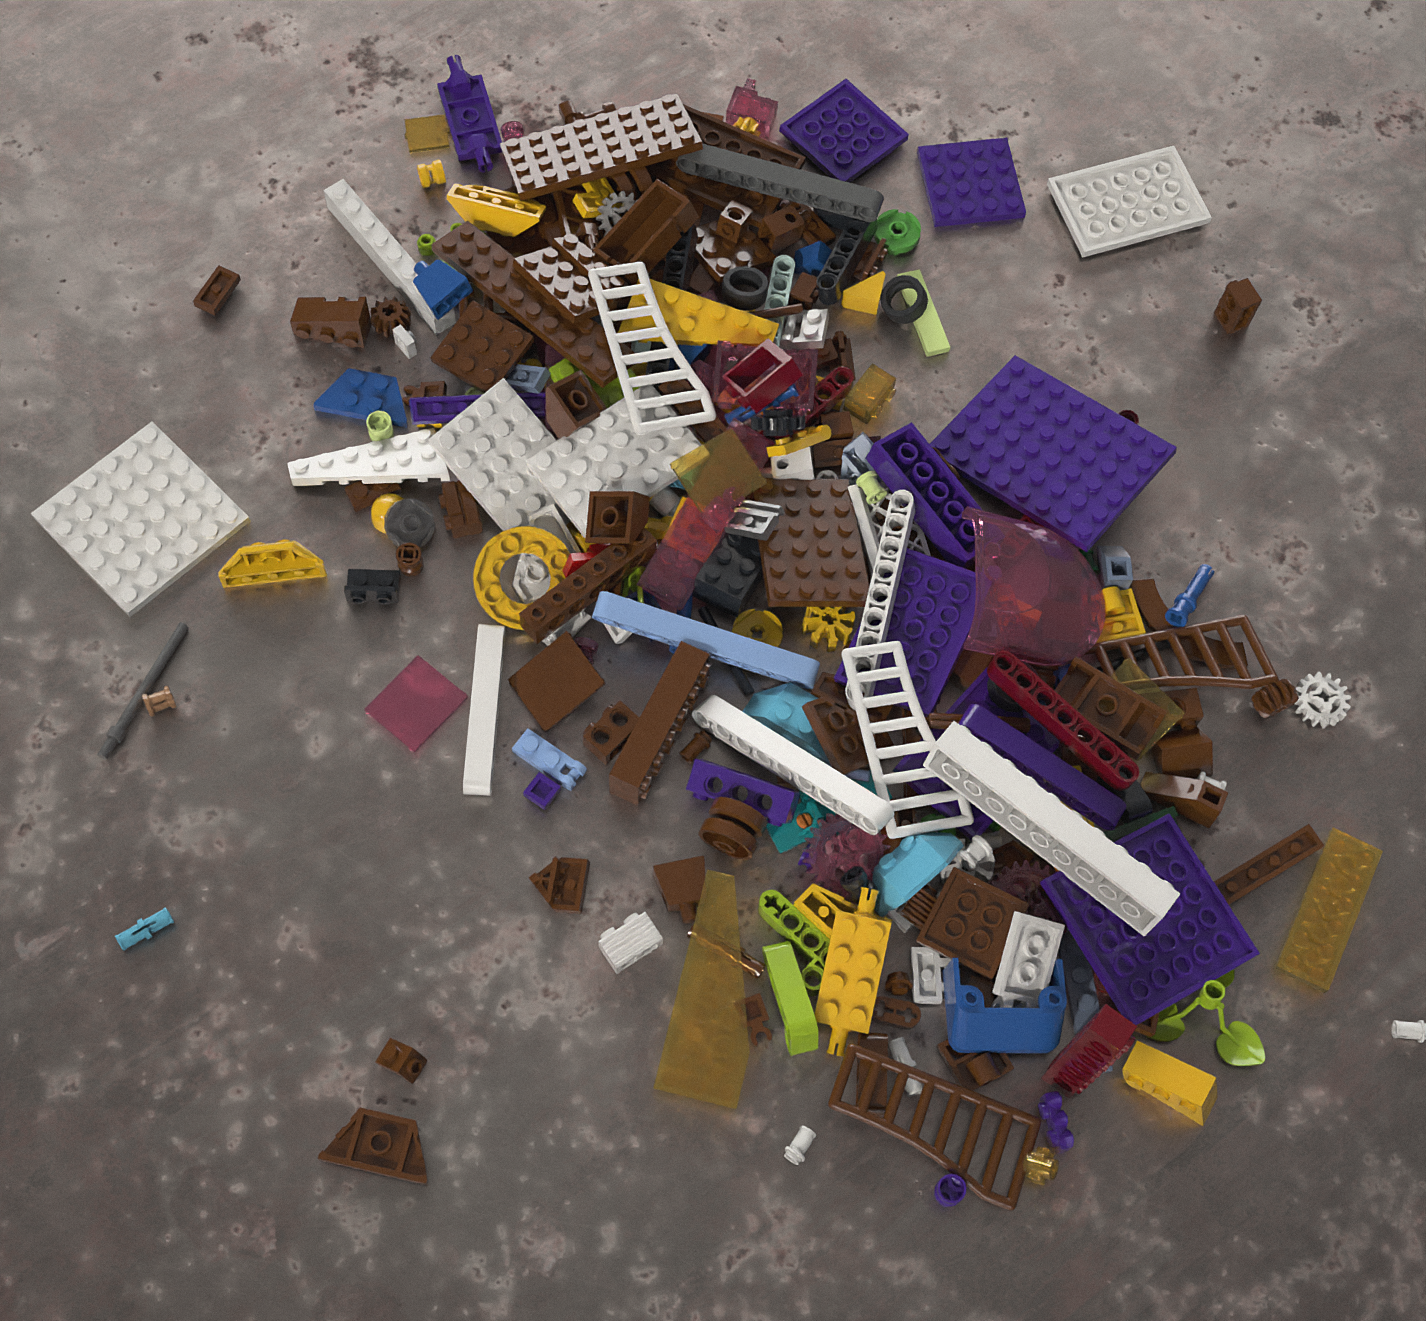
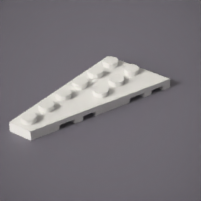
M434 428L423 429L418 432L398 435L393 438L373 441L368 444L348 447L343 450L323 453L318 456L287 463L293 486L323 485L327 481H339V484H349L350 480H362L363 484L402 483L405 479L417 478L418 482H428V478H441V481H450L446 464L427 443V440L436 434Z

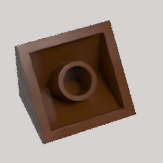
M1199 727L1154 734L1150 740L1149 745L1159 774L1197 779L1200 772L1203 771L1206 773V776L1212 777L1213 741Z

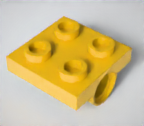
M1113 586L1102 589L1097 595L1082 598V606L1090 608L1087 622L1094 643L1146 633L1132 588L1120 590L1118 587Z

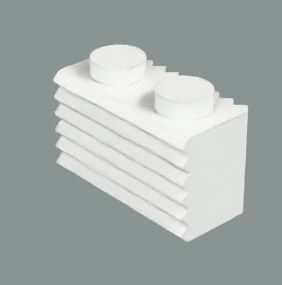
M646 912L640 915L637 913L631 914L623 921V926L617 930L612 927L600 936L601 940L598 941V946L616 974L663 945V937Z

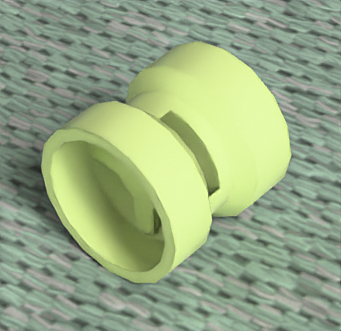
M375 411L367 417L366 424L372 442L393 438L394 431L388 413Z

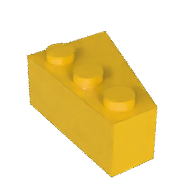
M814 883L794 902V906L829 939H831L836 911L854 914V911L858 909L857 905L844 900V897ZM873 914V915L876 916L875 919H879V920H883V921H888V922H892V921H893V920H891V919H889V918H887V917H884V918H883V917H881V916H879V915Z
M1138 1040L1122 1069L1124 1079L1128 1085L1138 1090L1142 1089L1204 1126L1218 1098L1216 1077Z

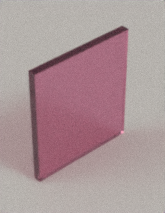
M417 655L364 711L405 744L410 751L415 753L467 700L468 695L422 657Z

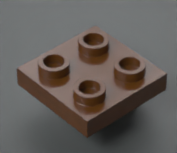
M948 1039L936 1046L957 1084L972 1091H976L1014 1070V1066L1006 1053H960L950 1046Z

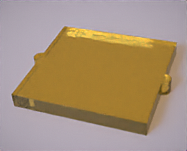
M444 114L404 119L406 127L404 135L405 139H408L410 153L450 148L448 139L450 131L446 127Z

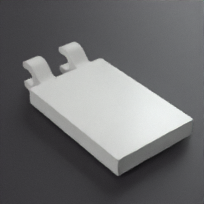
M1014 911L992 992L999 996L992 1002L990 1008H1012L1014 999L1021 1001L1015 1008H1036L1039 993L1049 986L1065 925Z

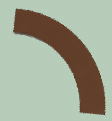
M1133 580L1129 589L1132 588L1139 613L1148 623L1149 629L1155 632L1176 628L1165 618L1168 608L1159 595L1155 580ZM1193 635L1179 637L1188 658L1194 661L1205 662ZM1205 636L1219 667L1235 669L1222 641ZM1234 642L1247 667L1248 662L1243 642Z

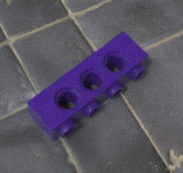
M695 759L686 790L693 792V797L700 800L708 801V798L728 797L741 801L760 812L764 817H767L768 823L782 827L783 823H792L801 794L799 791L705 759ZM716 778H720L723 783L720 792H716L713 788V782ZM741 786H744L748 793L744 801L738 797V789ZM766 794L773 801L770 809H766L762 804V799Z

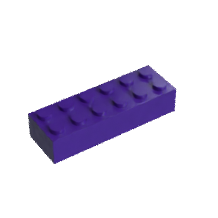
M912 422L873 444L865 459L892 493L898 490H906L912 494L915 506L914 521L948 563L967 569L997 549L1005 537ZM902 503V506L905 508L908 504Z

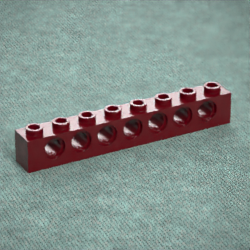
M1105 1004L1056 1055L1041 1079L1067 1098H1070L1074 1093L1080 1095L1090 1083L1092 1084L1109 1066H1112L1117 1059L1119 1060L1123 1053L1130 1049L1136 1040L1132 1034L1137 1026Z

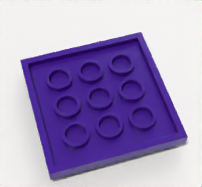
M848 79L841 81L782 123L779 128V132L828 177L848 183L905 143L909 136L904 129Z
M1007 137L918 146L917 155L934 227L1025 218L1026 209Z

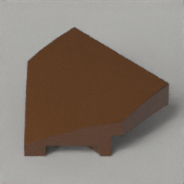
M555 856L552 862L536 874L535 872L528 877L554 911L582 914L590 861L588 859L567 857L558 859Z

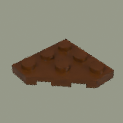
M827 696L807 702L802 706V709L832 768L846 775L869 766L856 712L849 708L844 710L834 704L835 701ZM888 732L873 734L877 749L895 746Z

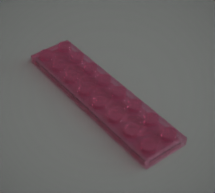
M736 418L731 420L636 585L677 610L681 611L695 588L696 576L714 548L719 546L726 534L723 524L734 508L740 506V499L747 497L768 460L766 447L776 443L757 431L752 430Z

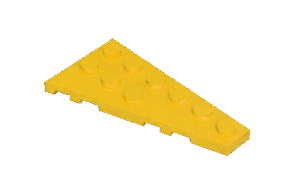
M649 279L663 318L677 345L702 346L703 344H716V347L740 345L741 348H757L767 338L772 342L774 341L779 327L778 323ZM644 294L633 295L627 309L648 306ZM652 315L625 319L622 321L618 333L656 327ZM662 337L637 340L638 343H647L648 341L664 343Z

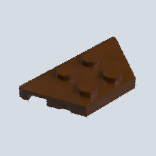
M360 1107L351 1117L350 1122L341 1128L335 1135L336 1138L324 1151L322 1150L317 1158L320 1161L426 1186L428 1184L417 1121Z

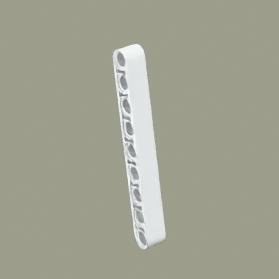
M898 490L890 498L856 647L872 643H885L915 515L913 496L906 490ZM902 503L908 504V506L905 508L897 507L899 504ZM896 526L903 527L900 531H892ZM891 549L898 550V552L893 555L886 554V552ZM884 573H892V576L889 578L881 577ZM879 596L887 597L883 602L875 601ZM873 620L882 621L877 626L869 625ZM882 654L854 658L857 673L862 668H870V671L878 670ZM847 681V700L850 707L855 710L849 682ZM876 681L860 683L861 690L865 693L864 698L873 697Z
M710 695L692 711V717L700 727L865 832L876 835L894 817V810L885 800L718 696Z

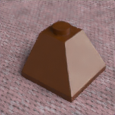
M581 370L546 388L547 422L559 439L563 436L568 437L600 417V413L607 409Z
M590 491L585 543L632 544L648 523L650 497L635 491Z

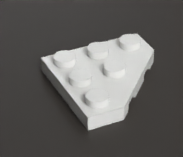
M554 504L530 516L527 526L540 528L555 535L565 544L569 553L581 552ZM521 553L512 588L521 603L529 604L535 602L547 592L550 585V573L542 559L533 554Z

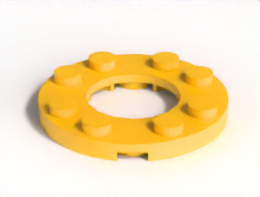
M530 526L510 528L490 539L479 553L473 571L474 591L481 607L496 622L517 630H524L520 626L519 613L532 603H517L508 598L503 592L499 579L500 570L505 561L513 555L521 553L533 554L542 559L550 573L548 592L565 579L562 570L570 554L565 544L555 535L543 529Z

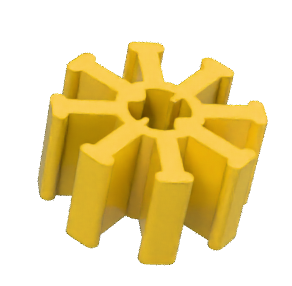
M807 607L802 624V634L812 633L810 646L817 649L818 643L822 638H826L828 644L827 652H833L836 650L838 639L843 642V645L850 641L855 622V612L851 611V613L845 614L846 607H835L834 609L830 607Z

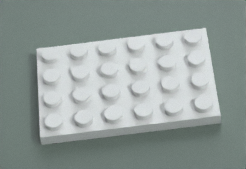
M1174 145L1048 178L1047 186L1082 257L1208 224L1212 218Z
M504 378L427 440L431 448L503 531L514 527L527 526L531 515L551 504H554L565 525L571 521L526 465L527 459L557 440Z
M652 385L641 386L634 391L636 400L661 396ZM625 398L602 411L600 417L568 437L563 436L527 459L526 465L585 538L590 491H635L652 497L708 460L709 453L687 426L641 434L636 433ZM669 405L639 410L643 423L678 417Z

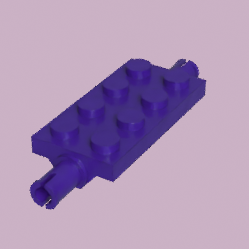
M455 55L456 62H454L453 56H449L447 64L451 72L450 77L446 82L437 83V88L458 161L476 158L479 171L484 173V165H486L489 172L493 169L490 155L502 153L500 147L502 140L482 74L475 76L468 74L463 68L459 55Z

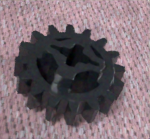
M793 409L763 410V415L751 416V429L763 430L764 436L793 435V430L806 428L805 415H793Z

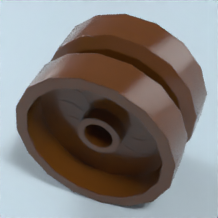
M645 166L605 177L617 197L621 191L625 192L626 197L633 193L634 201L638 200L653 184Z
M716 797L708 812L711 818L704 820L698 835L707 845L725 855L743 860L751 859L758 846L756 839L762 837L768 824L766 818L760 812L741 801L728 797Z

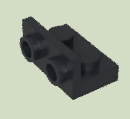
M348 569L347 585L344 586L346 600L356 604L365 602H377L382 605H387L391 602L398 603L400 570Z

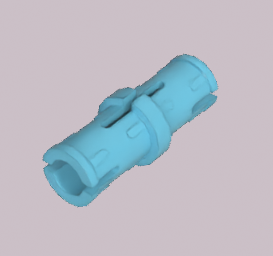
M164 907L161 911L145 920L142 918L137 920L136 925L115 935V938L122 950L125 951L144 938L147 940L152 938L153 933L174 923V920L167 908Z

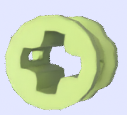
M868 471L856 480L857 486L862 487L865 492L868 504H875L887 495V490L882 488L876 479L877 473L875 471Z

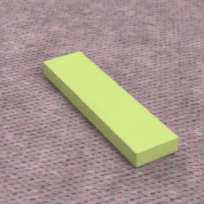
M920 269L897 274V277L909 275L918 279L927 292V309L920 318L913 322L926 356L949 352V342ZM909 288L901 290L907 308L911 307L917 299V292Z

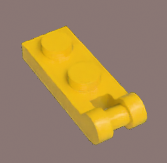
M820 425L817 428L814 426L806 427L802 431L794 432L793 438L786 436L775 439L776 444L766 447L768 457L788 455L828 440L831 437V429L828 425Z

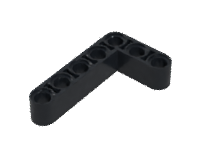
M813 207V212L827 226L844 230L816 281L820 302L825 305H832L837 303L877 231L878 223L877 219L873 222H867Z

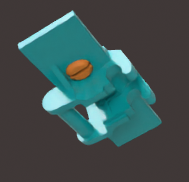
M870 773L869 782L851 779L877 795L872 773ZM887 788L889 799H893L892 795L890 794ZM799 790L801 792L799 797L801 803L797 804L792 823H783L782 827L768 823L766 829L778 852L782 854L813 838H818L819 842L823 844L827 842V838L854 826V824L844 818L822 828L820 823L839 814Z

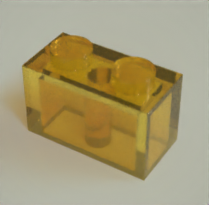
M872 363L845 396L843 410L849 411L852 416L868 424L872 418L876 419L879 416L884 402H889L895 395L896 378Z

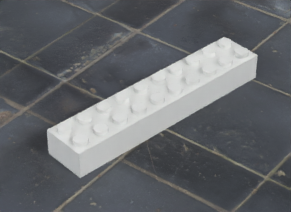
M953 721L935 742L923 764L924 767L1057 870H1061L1065 876L1143 936L1165 916L1179 897L1180 893L1174 889L1171 883L1160 879L1152 873L1146 864L1135 860L1124 847L1113 843L1100 829L1092 827L1084 821L1078 812L1070 810L1062 804L1056 795L1045 791L1038 785L1036 780L1016 769L1010 760L999 756L989 744L981 742L973 736L967 727Z

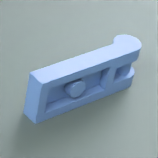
M527 729L512 747L513 753L569 791L575 787V781L578 777H582L587 771V768L581 762L572 759L530 729ZM565 767L570 769L567 775L561 773Z

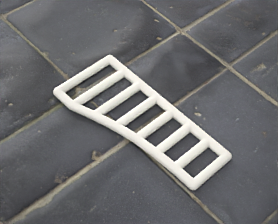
M635 262L589 270V280L634 431L641 434L715 420L716 413L709 391L695 374L673 339L657 303L645 264L643 262ZM636 272L640 281L638 285L603 290L600 278ZM644 294L648 306L609 312L606 300ZM652 315L656 327L616 333L612 321ZM662 337L667 346L666 349L622 355L619 343ZM674 358L680 367L679 370L629 378L626 365ZM686 378L695 388L692 391L640 400L635 399L632 389L633 387ZM700 399L705 411L644 423L639 412L642 409Z
M899 641L844 649L841 655L877 796L889 803L894 811L958 800L962 814L960 816L900 827L896 826L895 818L893 817L885 825L888 837L895 839L971 825L974 822L970 802L954 789L890 801L886 785L937 776L927 768L883 775L880 759L930 752L936 741L919 704L902 644ZM893 652L896 667L857 673L854 658ZM900 677L904 692L863 697L860 683ZM908 702L912 717L870 723L866 708ZM917 727L924 740L877 749L873 734Z

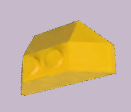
M454 184L447 194V200L465 222L469 221L479 230H488L500 233L503 236L515 237L538 223L546 210L545 205L532 198L521 201L518 194L486 186Z
M284 539L276 543L264 544L257 542L250 546L239 548L218 574L223 588L324 577L327 576V571L323 560L297 541Z

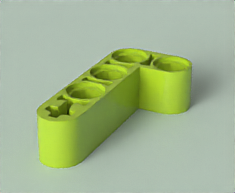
M766 890L760 896L758 913L786 941L789 940L791 946L809 962L801 976L808 996H816L820 991L825 967L824 958L827 957L830 939L781 893L776 890ZM766 902H767L768 904H771L772 902H774V903L776 904V905H775V908L772 907V906L769 907V908H766ZM792 919L796 921L798 927L789 929L784 925V921ZM813 938L818 946L814 948L807 947L803 940ZM807 976H815L819 980V985L810 986L806 983L805 978Z
M790 941L762 947L764 963L766 964L769 979L784 1022L785 1040L790 1056L817 1050L818 1026Z

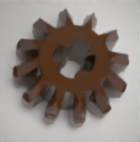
M396 296L392 300L384 297V302L376 301L375 307L371 308V325L375 327V331L378 334L384 333L386 338L393 334V329L399 325L407 330L406 327L411 326V310L407 307L404 300L398 301Z
M1280 679L1275 684L1269 683L1268 686L1256 691L1251 700L1260 716L1268 718L1294 705L1299 697L1296 693L1297 690L1289 680Z

